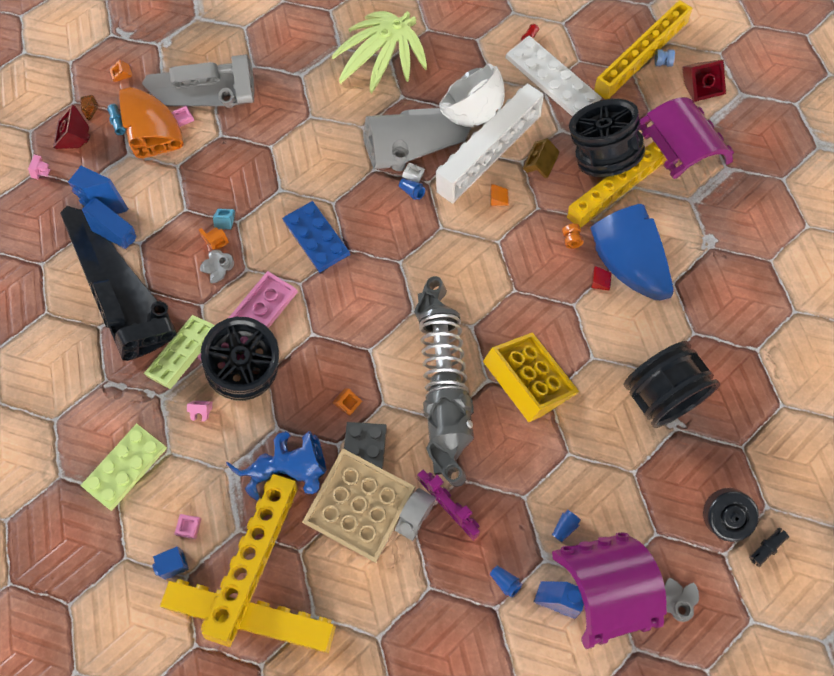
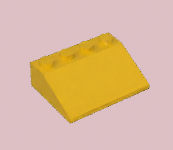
M533 332L492 347L483 360V363L528 422L544 416L579 392Z

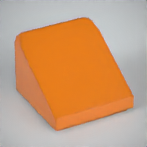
M122 60L116 62L109 69L114 82L132 77L129 64Z
M491 184V206H508V189Z
M345 388L332 403L350 416L361 404L362 400L349 388Z

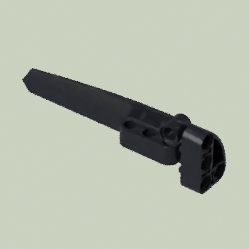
M66 206L60 212V215L104 324L111 331L121 359L129 361L142 357L171 341L177 335V332L168 315L167 304L156 300L109 240L91 231L82 209Z

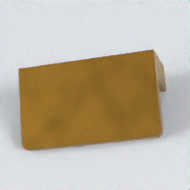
M548 138L536 141L523 166V170L526 173L537 170L544 178H548L560 153L559 150Z

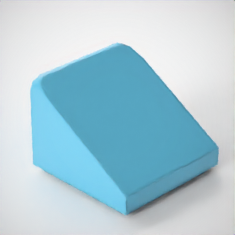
M217 209L213 216L214 228L230 230L233 226L235 210Z

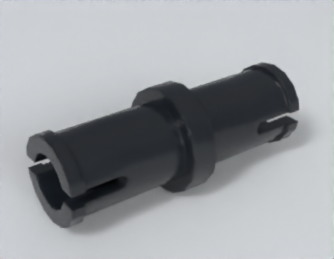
M778 527L767 540L764 539L761 542V546L749 556V559L757 567H761L771 555H775L778 552L777 549L789 539V535L784 530L782 531V528Z

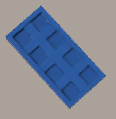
M313 201L282 218L319 273L350 255L349 250Z

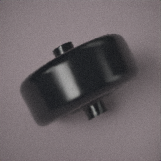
M723 488L715 491L706 500L703 508V518L708 529L717 537L725 541L737 542L746 539L754 532L759 521V511L754 500L744 492L734 488Z

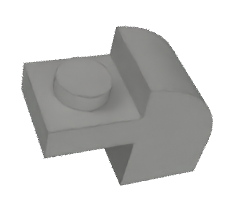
M418 488L408 499L401 511L395 531L413 541L423 520L429 515L436 497Z

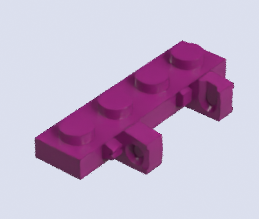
M424 469L417 474L418 481L432 496L436 497V501L472 540H475L479 536L480 530L478 528L480 526L472 517L470 518L472 511L466 505L462 507L458 502L454 503L450 499L451 494L446 488L441 487L444 481L438 475L434 476L431 472L427 474Z

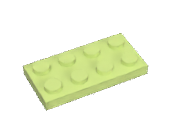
M192 315L144 374L155 382L171 389L201 353L204 338L215 325Z
M136 423L80 486L112 511L163 454L167 447Z

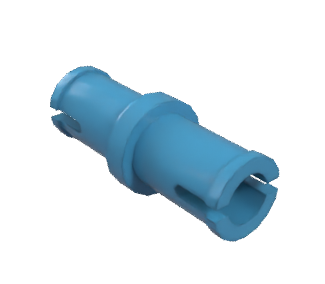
M110 104L107 109L110 115V123L113 125L117 135H123L126 129L123 127L118 106Z

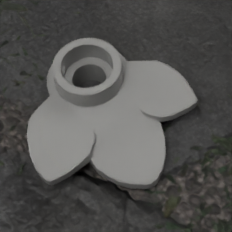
M221 250L210 251L208 253L209 259L203 261L200 266L201 272L210 274L211 284L222 280L226 275V271L231 270L234 266L233 257L228 253L223 254Z
M668 578L665 583L667 613H672L673 617L680 622L689 621L694 615L693 607L699 601L698 588L695 583H691L683 588L678 582ZM679 607H683L685 609L684 615L679 613Z

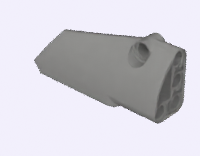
M247 54L232 56V63L217 65L216 63L208 62L171 67L169 69L170 72L147 75L142 82V85L166 106H225L231 108L239 104L254 103L253 70ZM226 96H231L228 101H224Z
M440 108L405 110L401 114L366 116L363 139L373 169L391 167L395 171H403L406 167V162L465 142L471 127H464L450 121L443 115Z

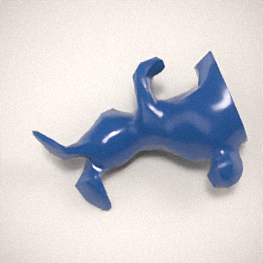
M285 431L277 434L273 440L275 446L274 456H270L267 453L262 454L244 470L235 468L229 462H226V464L238 476H251L245 490L256 501L260 498L256 485L270 480L273 474L288 475L297 481H304L303 490L305 494H315L320 487L318 479L327 470L317 435L313 436L312 432L308 431L302 437V447L288 451L287 441L290 434Z

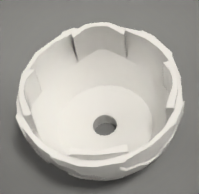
M487 64L483 69L474 72L466 79L463 78L454 82L450 86L448 93L439 103L440 111L450 121L464 127H475L474 125L479 126L488 122L496 115V110L498 109L499 111L504 102L505 90L500 70L497 66Z

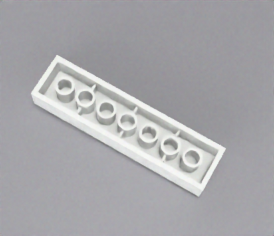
M527 83L516 92L512 99H508L505 105L499 111H496V115L484 123L478 132H474L471 138L464 142L455 154H452L444 165L438 167L436 170L437 193L453 204L541 116L544 94Z

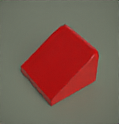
M594 266L591 288L610 291L612 273Z

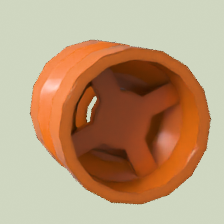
M573 223L563 227L562 232L563 236L566 237L565 246L567 248L574 249L583 245L584 241L580 235L581 228L579 224Z

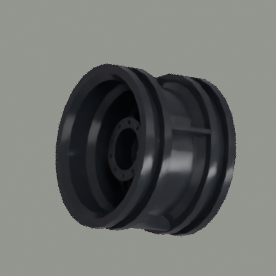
M605 99L591 103L573 115L569 122V130L572 142L577 146L575 154L578 166L582 172L594 177L614 176L632 169L643 159L645 155L644 139L639 132L641 123L639 111L633 102L624 99Z
M232 317L217 323L207 333L201 346V361L206 379L218 394L234 401L254 399L266 392L276 378L279 361L277 340L271 330L258 320L249 317ZM243 336L248 338L244 344L240 341ZM227 343L229 348H221V345ZM262 349L263 354H258L256 351ZM241 354H244V360L241 358L237 360V355L241 356ZM218 363H225L224 368H218ZM258 368L260 370L259 374H253V369ZM237 375L241 376V379L239 381H234L233 377Z
M682 341L667 347L641 364L625 380L624 387L626 390H630V396L635 400L645 414V417L648 420H652V427L659 428L675 421L705 401L719 388L720 382L717 379L712 380L714 374L698 356V353L691 349V344L688 341Z

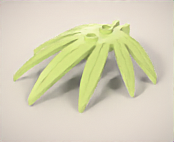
M377 11L366 15L365 21L350 27L349 32L366 27L370 28L349 38L333 53L332 59L367 39L347 62L339 78V83H343L382 47L371 75L370 93H373L389 64L397 41H399L402 70L407 82L410 76L408 41L418 61L427 70L422 44L415 32L410 28L416 24V18L413 16L410 19L408 11L399 18L390 12Z

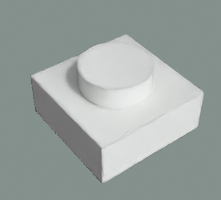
M408 163L402 177L419 183L425 169Z

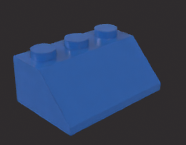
M80 166L68 181L72 187V192L79 197V202L84 206L95 197L116 214L127 212L129 209L111 179L88 168Z

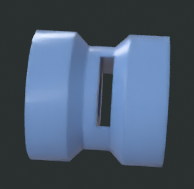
M657 49L655 53V66L666 65L667 67H673L675 50L669 49L664 51L663 49Z

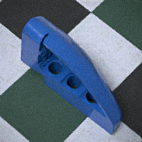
M643 204L629 206L616 211L591 226L590 230L596 243L595 249L602 262L616 278L632 290L651 299L660 301L672 297L674 289L661 238L654 219L649 218Z

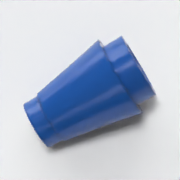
M405 178L399 183V188L414 200H420L425 194L426 189L421 183Z
M567 510L565 513H562L552 536L563 542L580 526L579 522L581 519Z
M499 565L490 573V576L493 577L502 592L511 598L522 587L519 578Z

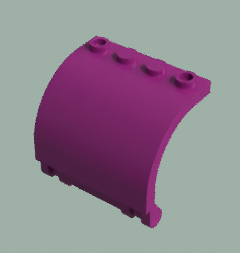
M680 97L669 100L647 113V116L640 119L639 130L642 131V136L644 139H649L650 137L653 139L667 159L663 165L667 170L669 169L673 179L680 177L695 163L712 155H724L726 165L733 162L734 152L732 148L724 143L721 133L714 130L711 120L705 118L702 108L697 107L690 98ZM650 122H652L653 125H651L650 127H647V125H648ZM680 161L681 165L676 167L675 164Z
M619 532L615 536L599 537L595 541H583L579 545L563 546L559 550L552 551V559L570 572L580 590L586 614V630L581 639L586 649L593 648L595 644H606L608 639L638 630L646 632L651 630V627L659 628L664 625L667 603L661 572L648 549L641 542L629 536L628 533Z

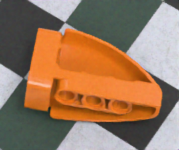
M133 87L120 90L119 101L122 124L124 128H127L129 146L137 158H147L183 147L180 126L165 104L153 95Z

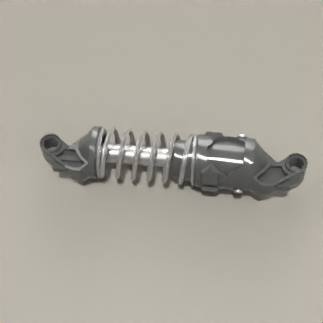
M433 276L427 280L423 292L418 294V304L414 311L419 321L420 331L426 334L420 340L423 344L428 345L421 352L423 355L430 357L423 362V366L431 369L424 374V378L430 380V383L425 386V390L429 392L425 395L426 400L423 402L424 416L428 420L429 443L426 450L433 461L434 474H442L452 486L459 487L465 483L466 474L457 464L456 460L462 451L474 440L471 415L474 413L473 401L469 396L468 387L464 385L467 376L463 373L466 365L462 361L464 357V351L461 349L463 340L459 337L462 333V328L459 326L461 324L460 313L441 302L447 290L441 278ZM458 329L457 335L450 333V331ZM434 336L433 343L424 341L425 338ZM456 339L459 340L458 347L450 343ZM435 348V354L425 353L426 350ZM459 351L460 358L453 357L451 354ZM436 360V366L427 365L426 363ZM458 362L462 364L461 370L454 369L452 366ZM433 372H437V373L434 374L432 377H429V376H428V374H431V373H433ZM459 471V476L456 479H451V475Z

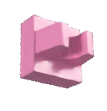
M35 154L28 167L31 178L39 179L40 175L48 176L50 169H48L49 164L44 163L41 156Z
M193 400L187 404V412H190L192 421L197 419L198 413L202 415V421L208 419L210 410H212V402Z

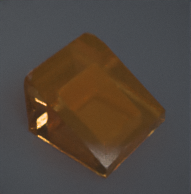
M93 95L80 98L81 111L88 121L92 119L99 107Z

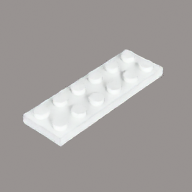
M531 36L526 37L506 53L505 58L571 116L583 107L602 99L600 95Z

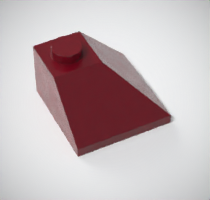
M724 59L682 66L684 84L693 102L726 94Z
M71 105L58 120L53 145L55 149L81 148L90 139V134H88L89 125L75 105Z

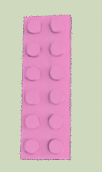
M267 271L229 318L249 317L258 320L269 328L298 291ZM245 336L240 339L243 344L248 340ZM223 343L221 348H229V345ZM201 353L197 356L198 359H200V360H201ZM238 354L237 360H240V358L243 360L244 354H241V356ZM218 363V368L223 369L225 363Z

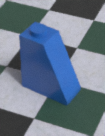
M93 197L82 209L91 231L124 249L135 241L137 236L133 226L97 198Z
M541 581L534 599V603L573 619L582 612L584 606L578 586L569 582Z

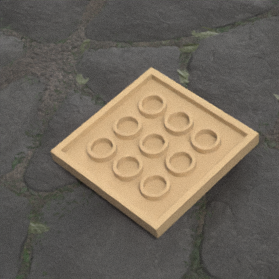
M342 448L302 523L377 563L400 518L401 511L416 487Z

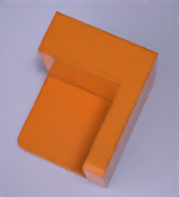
M215 227L208 233H205L202 228L199 229L203 240L212 250H219L229 243L222 229Z

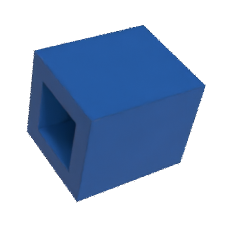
M178 546L153 556L155 562L152 564L154 573L164 580L189 570L184 551Z

